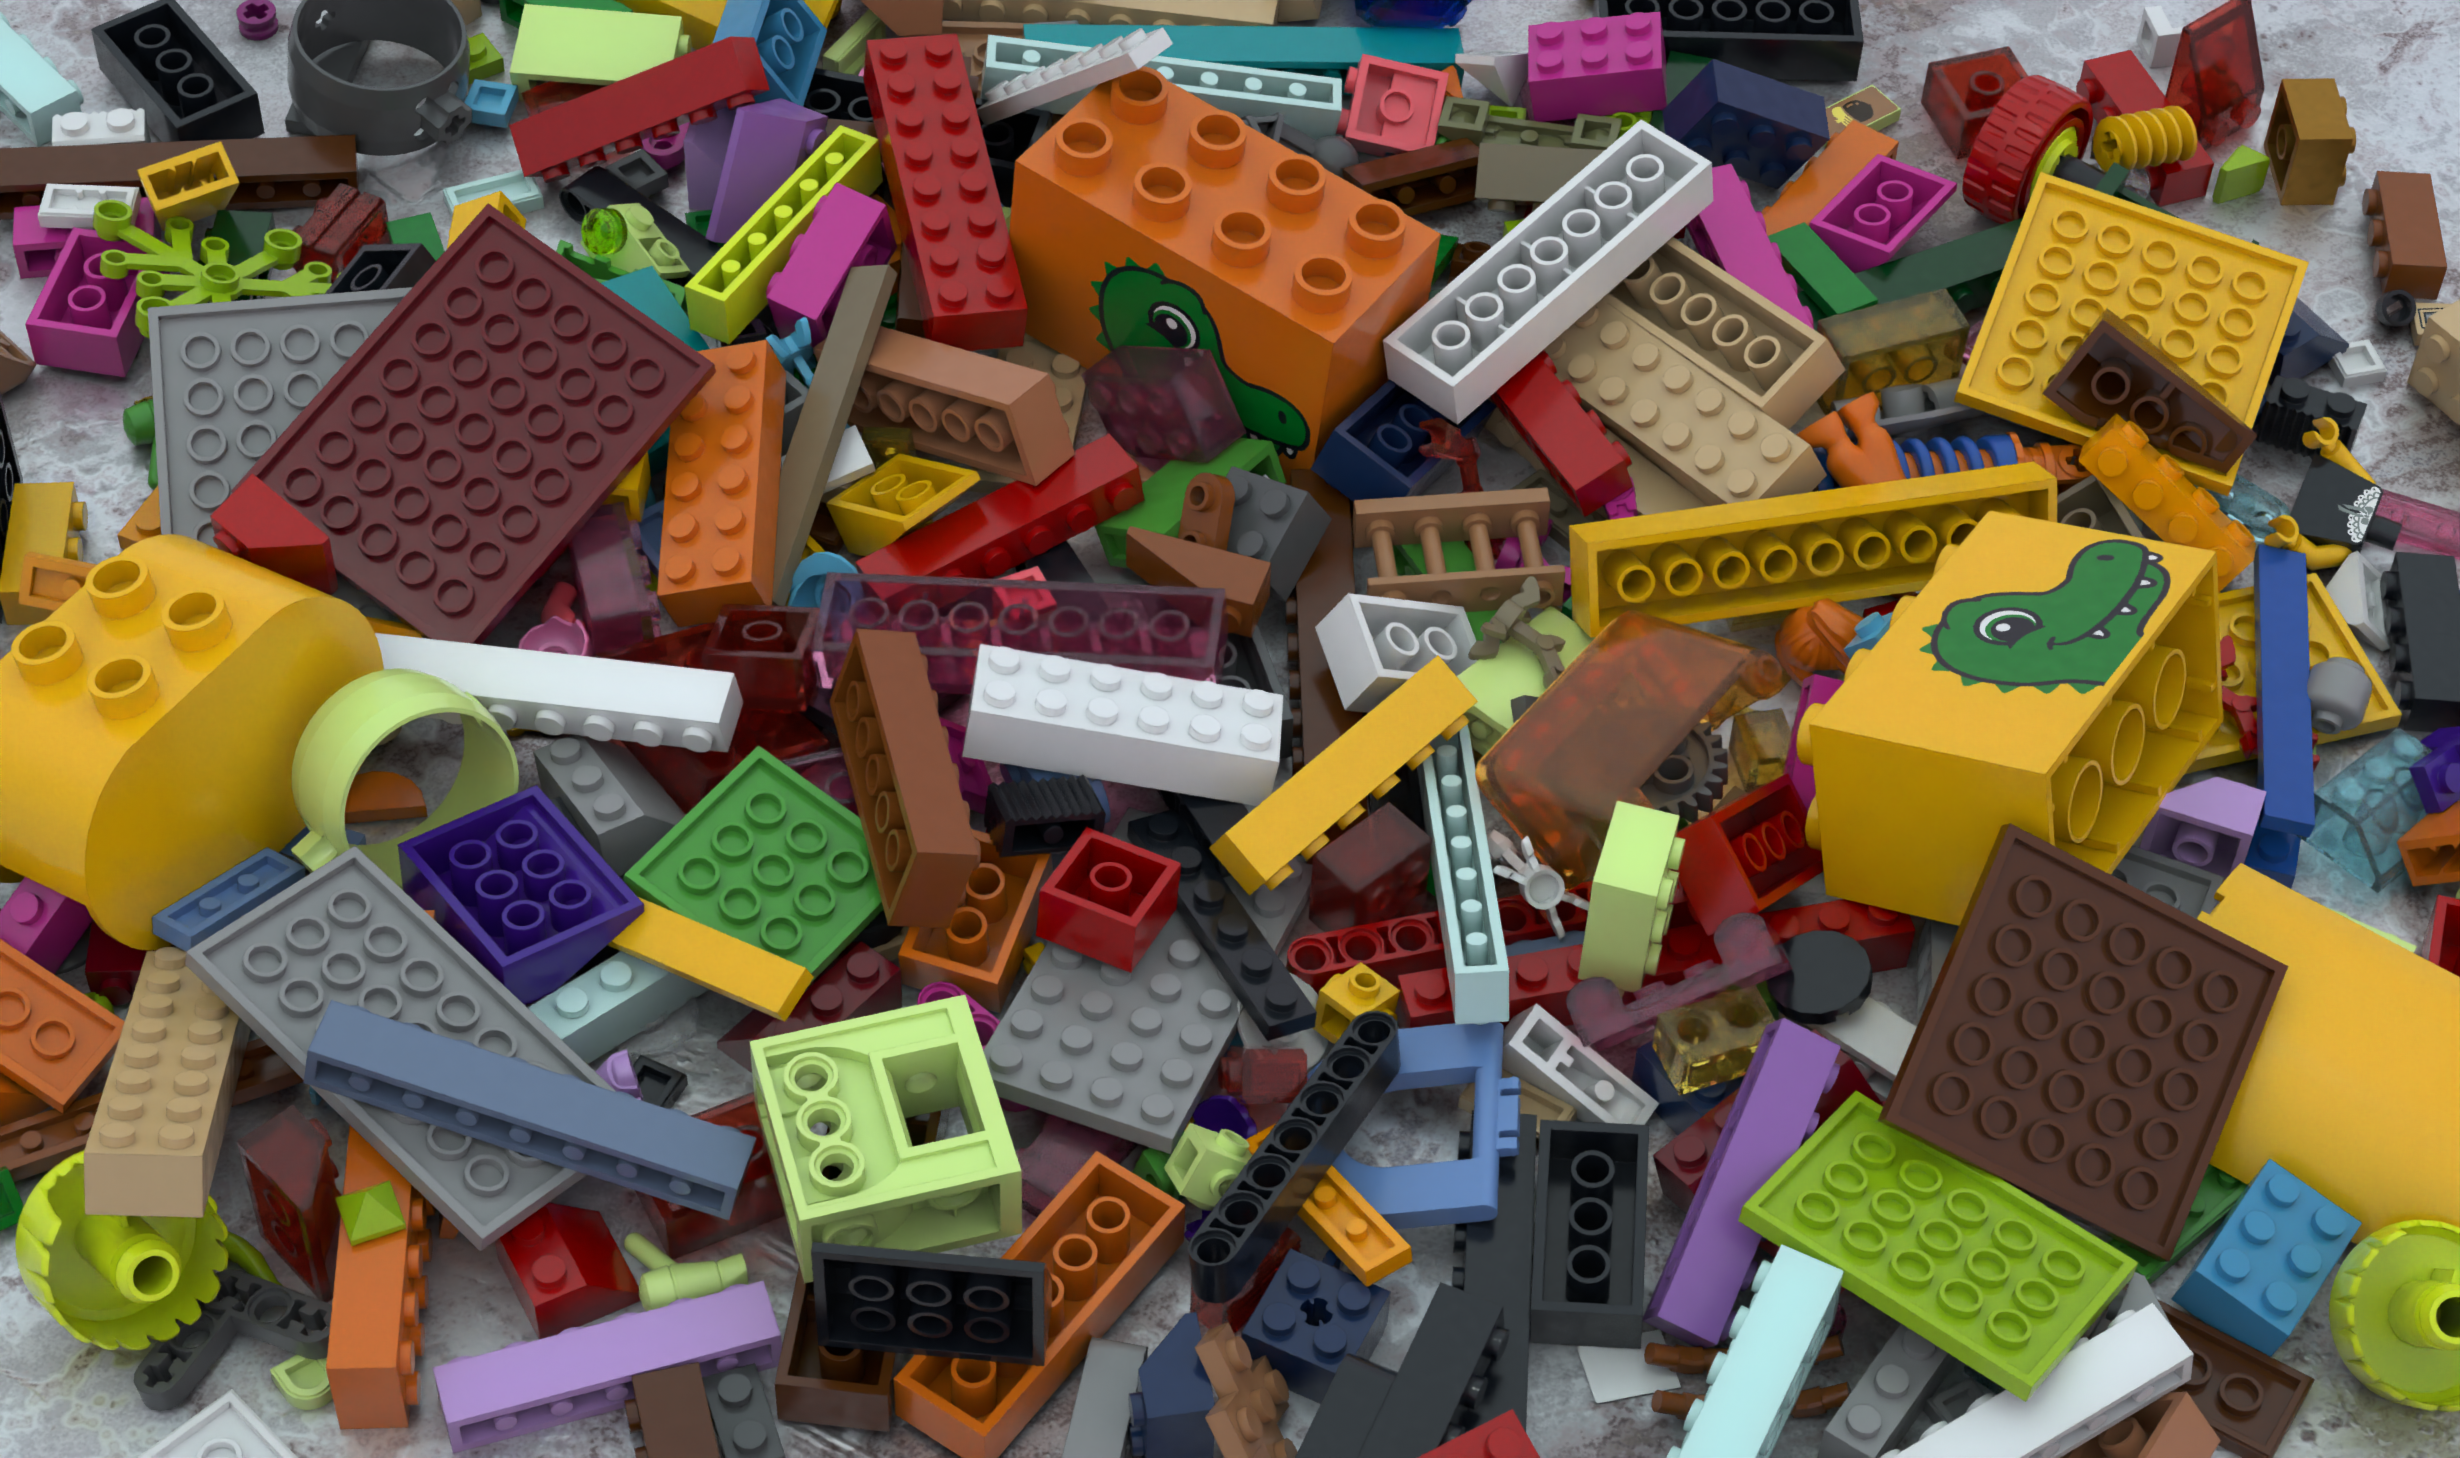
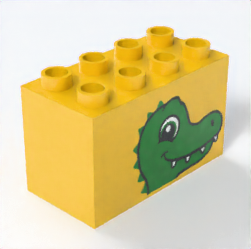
M1990 510L1960 545H1946L1937 559L1932 579L1916 597L1905 595L1898 601L1891 617L1889 630L1872 650L1861 648L1854 653L1847 666L1844 683L1826 704L1813 703L1810 705L1800 722L1796 743L1797 755L1802 764L1813 766L1816 795L1807 813L1805 836L1810 848L1822 851L1826 895L1960 926L2002 825L2009 823L2111 875L2157 813L2166 794L2173 791L2223 722L2217 551Z

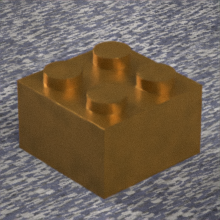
M2334 78L2281 80L2263 144L2266 156L2270 158L2269 166L2281 205H2333L2338 187H2342L2345 184L2346 161L2348 154H2353L2355 151L2356 132L2354 127H2349L2346 118V99L2344 96L2339 95Z

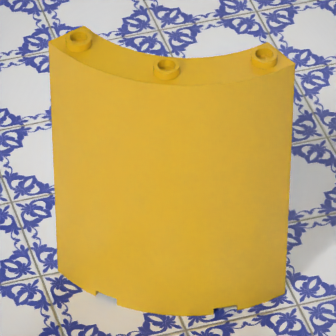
M2240 863L2215 892L2214 899L2219 901L2217 906L2210 914L2201 911L2196 919L2287 965L2288 969L2209 1164L2248 1185L2269 1159L2273 1160L2362 1223L2351 1239V1242L2356 1245L2383 1227L2408 1220H2434L2460 1228V977Z

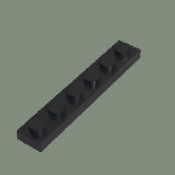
M1172 809L1129 821L1127 837L1133 845L1181 863L1176 909L1265 1039L1271 1041L1315 1027L1316 1010L1176 810Z

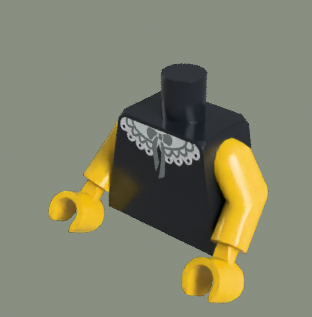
M2330 417L2313 420L2312 423L2317 427L2320 434L2316 431L2306 432L2303 435L2302 441L2310 449L2321 447L2320 455L2314 454L2290 516L2281 515L2268 521V525L2277 532L2265 537V545L2305 553L2306 568L2309 570L2341 566L2349 554L2355 551L2361 553L2365 541L2393 551L2403 524L2376 515L2384 491L2376 485L2373 478L2344 444L2338 440L2339 428L2337 423Z

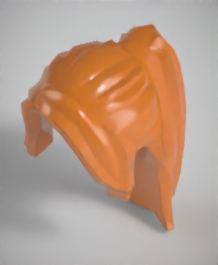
M1829 598L1816 601L1813 606L1791 610L1775 635L1776 657L1781 667L1801 687L1803 680L1813 675V671L1839 670L1845 674L1850 658L1843 649L1857 635L1854 628L1864 618Z

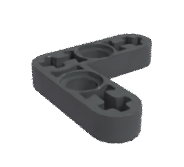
M228 1269L217 1272L221 1287L216 1298L209 1303L196 1299L202 1315L191 1326L176 1319V1323L180 1327V1333L166 1342L158 1341L135 1371L134 1384L144 1404L151 1410L165 1411L179 1406L194 1390L238 1332L308 1359L318 1360L327 1358L332 1305L240 1270ZM238 1293L241 1300L233 1297L236 1296V1294ZM274 1306L287 1307L284 1315L279 1319L267 1323L259 1321L267 1309ZM306 1328L313 1330L310 1336L308 1335ZM206 1331L210 1333L207 1340L197 1347L186 1348L182 1346L185 1339L195 1332Z

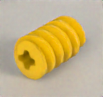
M2170 105L2165 108H2154L2149 111H2137L2134 114L2125 113L2120 116L2104 118L2099 122L2094 132L2093 152L2097 163L2105 172L2109 170L2114 162L2128 170L2133 168L2144 169L2148 165L2159 166L2162 163L2171 164L2177 160L2187 161L2191 159L2197 150L2198 139L2193 120L2186 110L2179 106Z

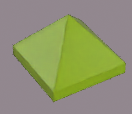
M390 1180L335 1197L351 1246L406 1229V1224Z

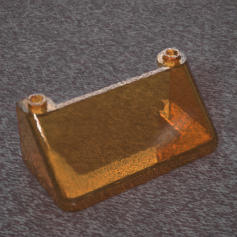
M1628 610L1612 620L1479 760L1475 771L1477 785L1522 840L1526 836L1529 837L1535 856L1543 865H1548L1562 877L1565 891L1567 892L1595 876L1617 801L1654 809L1651 802L1639 788L1698 723L1710 722L1711 732H1713L1726 719L1759 700H1768L1778 694L1792 678L1781 664L1764 650L1640 611Z

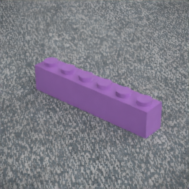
M1784 1017L1766 1025L1645 1311L1643 1322L1692 1346H1702L1703 1349L1718 1344V1341L1724 1342L1727 1339L1737 1312L1732 1310L1739 1291L1744 1292L1755 1276L1758 1262L1752 1259L1760 1240L1763 1242L1767 1240L1738 1221L1742 1207L1799 1149L1801 1142L1805 1143L1813 1135L1820 1117L1819 1113L1814 1110L1821 1094L1828 1093L1832 1088L1840 1070V1065L1835 1063L1841 1048L1840 1045Z

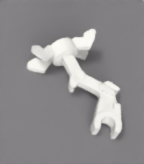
M1493 829L1487 835L1489 853L1503 865H1497L1492 870L1493 873L1519 883L1520 893L1523 898L1536 909L1546 911L1547 919L1560 941L1566 934L1558 918L1555 906L1562 900L1588 911L1590 902L1573 893L1566 892L1562 877L1548 865L1538 863L1528 836L1521 841L1523 857L1508 837Z

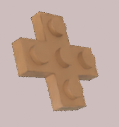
M1229 1322L1209 1329L1194 1348L1219 1398L1205 1419L1224 1458H1295L1297 1454L1296 1447L1290 1439L1283 1438L1277 1425L1282 1415L1290 1406L1288 1403L1289 1390L1283 1375L1277 1369H1272L1266 1355L1252 1360L1245 1341L1240 1336L1235 1337Z

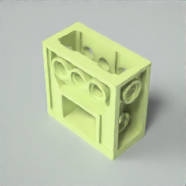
M966 995L749 1041L755 1107L804 1284L813 1282L811 1257L813 1242L940 1253L1022 1234V1171ZM960 1107L967 1135L912 1146L904 1118ZM821 1122L826 1124L830 1131L825 1136H820L810 1131V1128L814 1124ZM826 1166L837 1167L842 1173L837 1178L829 1180L822 1175V1171Z

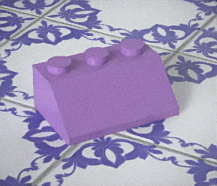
M783 98L738 107L705 239L726 244L827 139L825 127L828 116Z

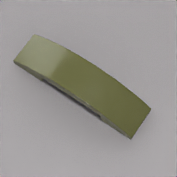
M1446 96L1438 123V132L1452 141L1467 137L1478 147L1480 143L1606 150L1619 138L1622 119L1578 113L1575 126L1490 115L1489 101Z

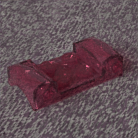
M1742 912L1728 917L1716 928L1714 934V942L1723 964H1714L1712 959L1696 964L1683 971L1686 980L1672 986L1671 984L1665 985L1664 981H1659L1634 992L1637 1001L1634 1000L1632 993L1615 986L1611 980L1604 977H1592L1579 982L1568 993L1566 1004L1583 1047L1594 1044L1597 1051L1602 1052L1709 1006L1717 1000H1723L1792 970L1793 967L1777 930L1756 913Z

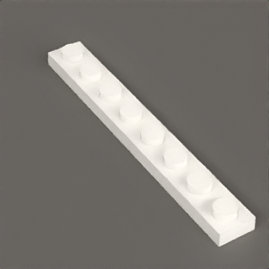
M1163 27L1147 34L1140 28L1125 38L1119 36L1104 46L1102 43L1098 44L1085 53L1080 51L1065 61L1062 58L1047 68L1041 66L1028 75L1023 73L1010 82L1005 80L985 93L988 101L977 109V113L985 125L991 124L1136 71L1170 47L1173 42Z

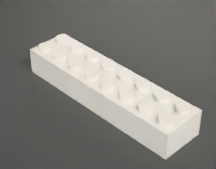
M1638 121L1383 340L1388 378L1458 425L1714 201L1712 162L1645 121Z

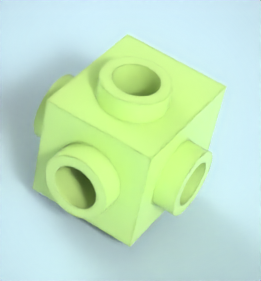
M1189 1123L1164 1169L1180 1195L1185 1196L1196 1207L1212 1211L1252 1157L1248 1150L1250 1145L1242 1136L1231 1130L1221 1129L1217 1133Z

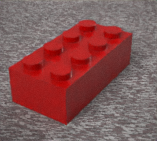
M1788 773L1737 797L1677 831L1676 837L1686 839L1679 869L1670 870L1680 872L1679 881L1688 897L1689 911L1693 919L1703 926L1707 936L1760 912L1824 871L1822 851L1812 849L1807 844L1805 824L1808 811Z

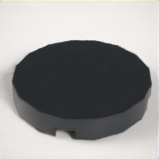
M1814 930L1796 935L1777 948L1768 961L1765 980L1771 1000L1785 1017L1802 1024L1825 1025L1836 1022V1016L1842 1015L1847 1011L1851 1015L1861 1008L1871 993L1873 973L1866 950L1854 938L1836 931Z

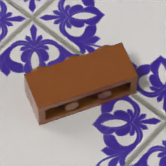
M2377 171L2372 188L2365 189L2362 200L2363 215L2369 216L2370 219L2367 233L2368 245L2375 249L2372 268L2373 276L2380 279L2382 295L2388 291L2404 290L2415 299L2437 300L2447 270V262L2431 174Z

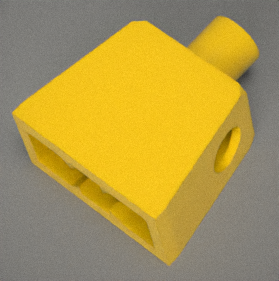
M221 141L137 169L144 191L162 231H165V222L168 218L181 216L194 222L217 214V210H225L239 186V180ZM214 174L218 179L217 181H214Z

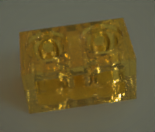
M1756 985L1737 991L1725 990L1713 998L1690 1005H1675L1665 1012L1658 1014L1652 1047L1678 1095H1682L1745 1076L1766 1025L1775 1022V1019Z

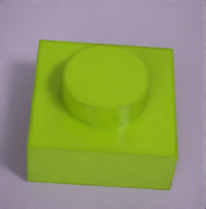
M484 33L468 38L470 45L469 85L473 83L474 79L483 80L505 71L503 57Z

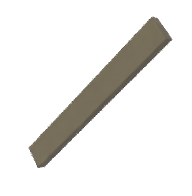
M889 264L850 268L780 472L772 610H784L793 583V575L799 566L898 274Z

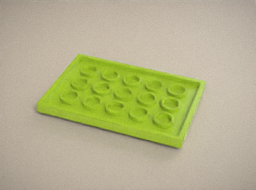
M1855 1091L1743 1205L1738 1221L1779 1247L1781 1244L1843 1270L1844 1274L1840 1284L1842 1287L2026 1402L2131 1280L2139 1262L2001 1178L1953 1159L1877 1121L1883 1106Z

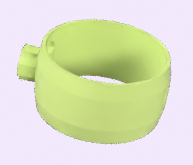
M394 668L372 672L348 683L328 698L313 715L304 729L295 751L291 775L292 792L297 810L310 832L291 849L292 854L312 873L353 846H356L403 890L398 844L518 793V763L508 737L495 718L476 698L467 691L464 693L454 684L442 678L418 670ZM436 713H460L464 729V752L461 767L451 790L439 807L420 825L397 838L370 845L349 844L345 831L346 801L354 777L370 752L390 733L412 720Z

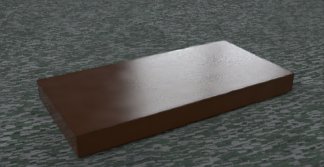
M2126 1284L2123 1290L2126 1291L2129 1284ZM2158 1300L2171 1326L2194 1354L2191 1380L2171 1392H2188L2220 1438L2219 1446L2242 1458H2273L2310 1392L2315 1379ZM2109 1305L2081 1338L2087 1337L2090 1340L2107 1330L2112 1322L2105 1319Z

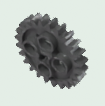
M1631 702L1630 712L1622 713L1619 708L1612 706L1611 718L1606 719L1602 715L1595 713L1593 714V727L1579 724L1578 737H1568V751H1562V785L1567 787L1568 801H1577V812L1580 815L1592 811V823L1594 825L1602 823L1606 819H1612L1617 801L1680 815L1679 819L1684 818L1693 823L1698 820V810L1709 813L1713 811V799H1722L1723 785L1728 784L1727 749L1722 748V736L1711 734L1710 722L1696 725L1695 712H1691L1682 718L1678 717L1677 705L1670 707L1666 713L1659 712L1657 702H1652L1648 711H1641L1636 702Z

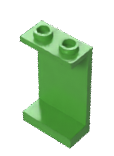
M1201 434L1142 484L1144 501L1095 525L1109 565L1128 568L1126 566V535L1129 526L1178 538L1186 488L1189 482L1200 473H1212L1226 477L1230 468L1234 466L1260 476L1266 474L1270 479L1285 484L1287 481L1272 441Z

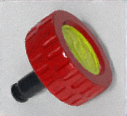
M2040 75L2027 76L2014 84L1988 116L1969 155L1962 184L1963 198L1968 207L2000 225L2022 218L2040 172L2095 189L2106 172L2082 161L2093 125V110L2089 101L2068 87ZM2131 185L2124 186L2125 188L2137 194V190L2135 187Z

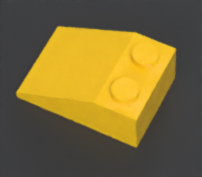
M899 453L875 469V472L866 475L826 502V505L848 552L867 556L933 523L932 518L947 509L981 479L978 472Z

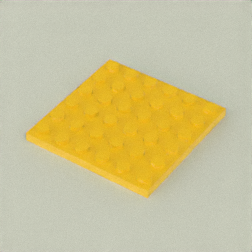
M2040 172L1956 392L1954 402L2083 446L2101 427L2097 426V428L2080 423L2042 393L2076 345L2107 308L2147 338L2252 430L2309 262ZM2152 446L2161 455L2167 454L2172 457L2185 473L2183 476L2193 485L2228 496L2243 457L2242 454L2227 473H2223L2171 455L2169 451Z

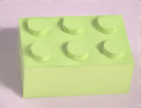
M1622 801L1616 802L1592 883L1578 979L1640 994L1645 974L1656 975L1662 951V945L1660 944L1663 935L1668 933L1674 905L1669 903H1673L1680 872L1670 869H1679L1686 840L1676 837L1680 815Z

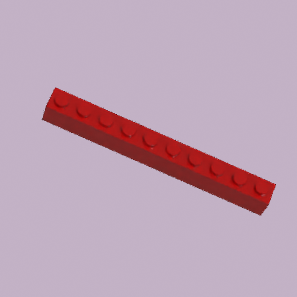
M1846 899L1754 914L1707 936L1703 926L1700 924L1668 929L1667 935H1663L1660 944L1662 945V951L1656 975L1645 974L1640 994L1578 979L1583 944L1507 957L1509 966V1021L1500 1023H1502L1505 1029L1515 1015L1536 1003L1561 1024L1570 1026L1717 1000L1714 993L1715 983L1745 966L1772 956L1780 945L1792 937L1814 930L1836 931L1854 938L1866 950L1872 973L1907 967L1916 930L1909 914ZM1447 967L1398 975L1397 988L1400 990L1395 1014H1397L1399 1029L1455 1023Z

